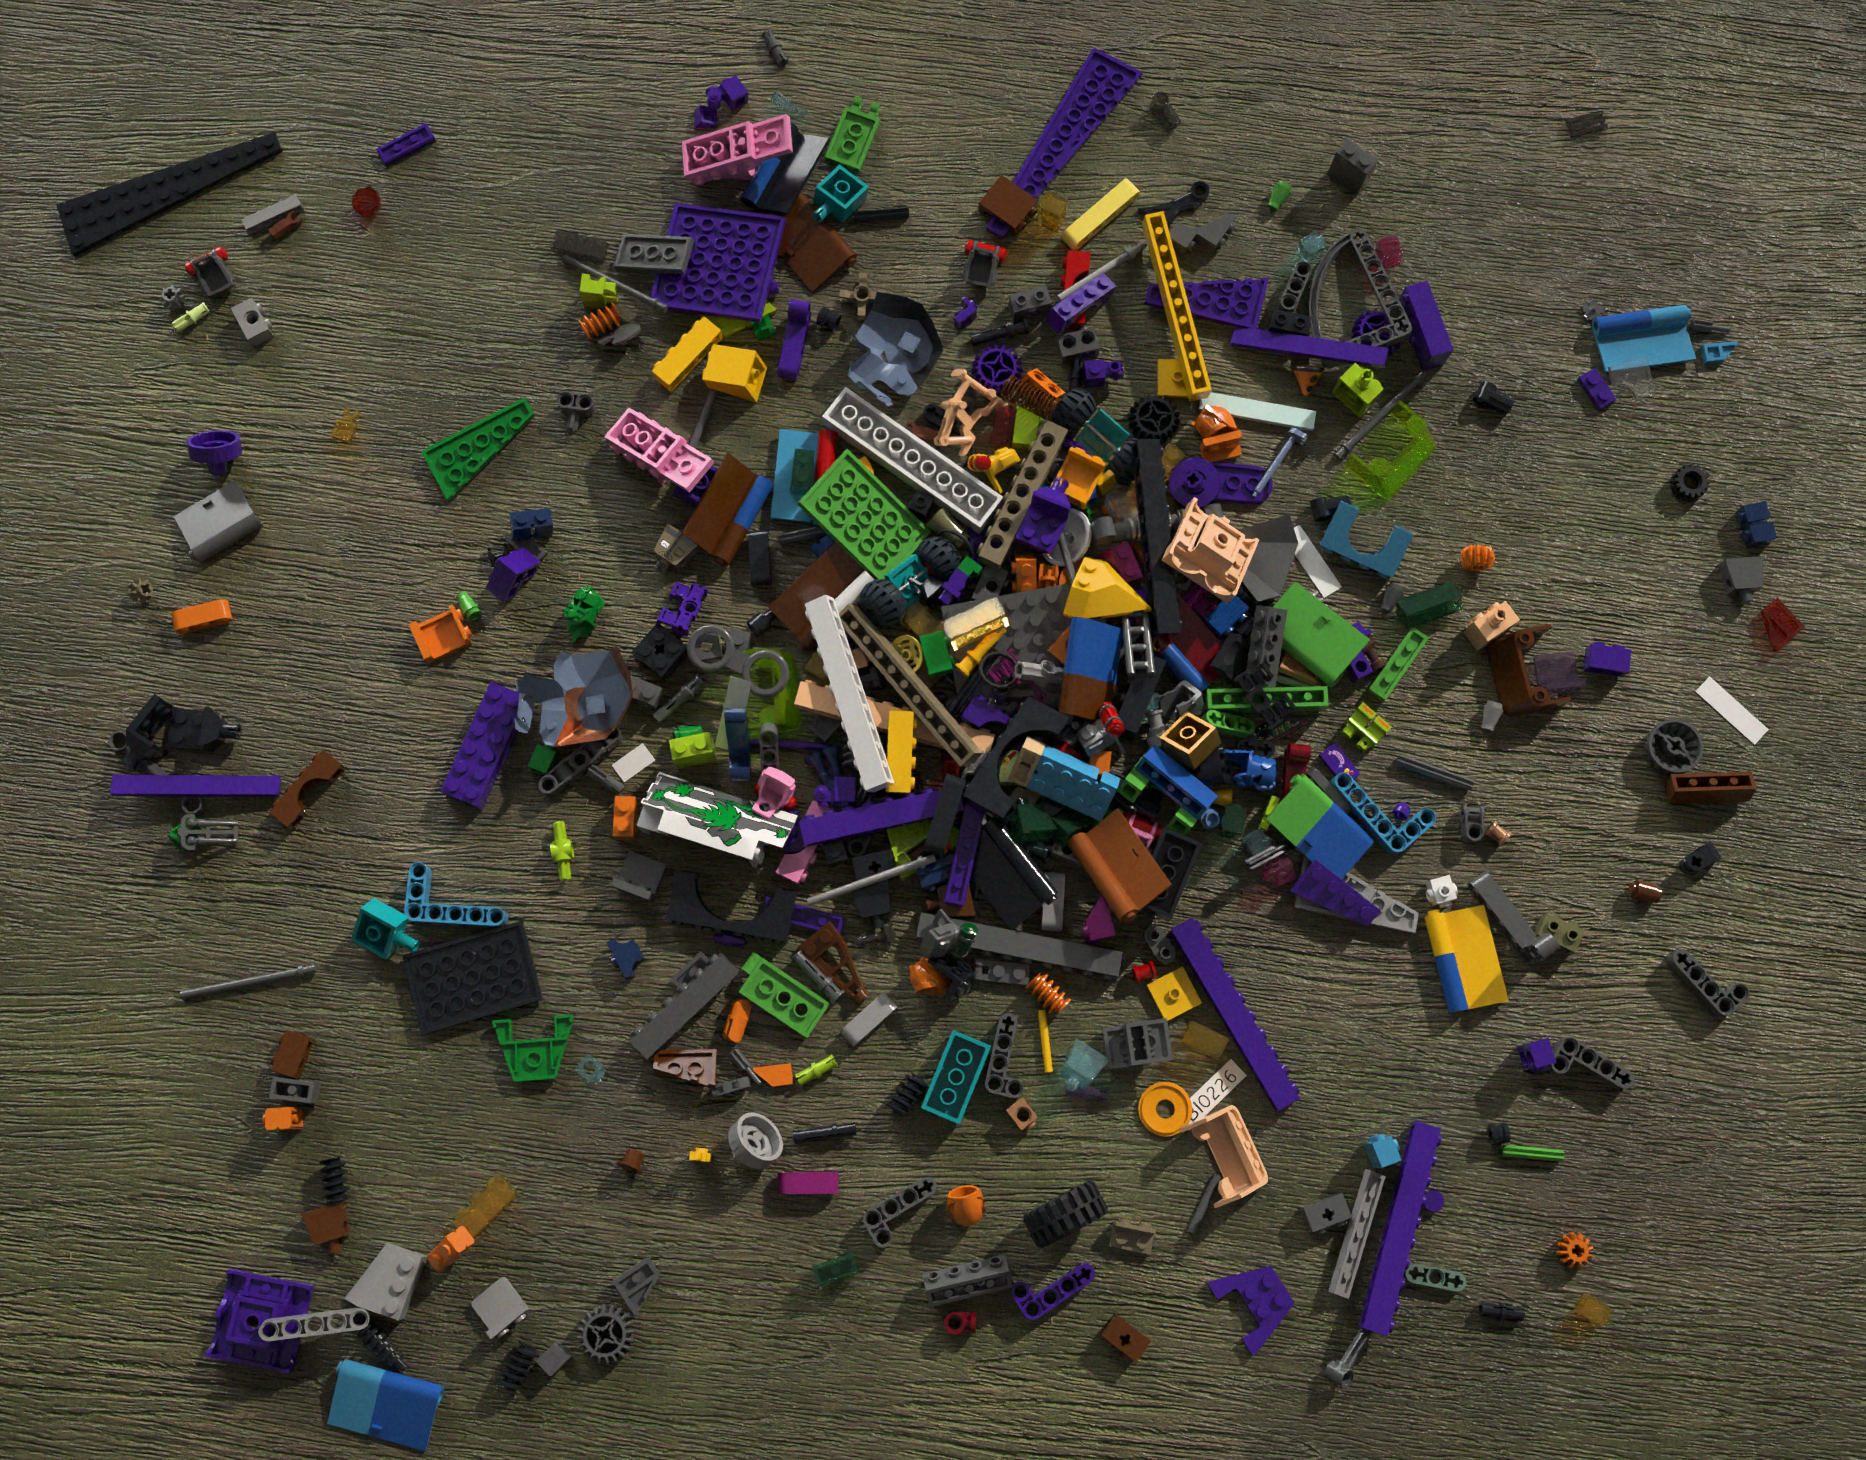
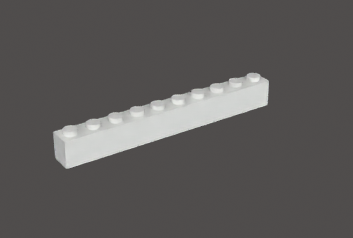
M823 595L805 604L807 610L805 615L813 628L811 633L818 644L817 652L824 662L823 670L830 681L829 689L837 702L835 707L841 715V725L849 739L847 744L853 752L855 758L853 762L861 776L860 784L865 791L874 793L895 783L834 598Z

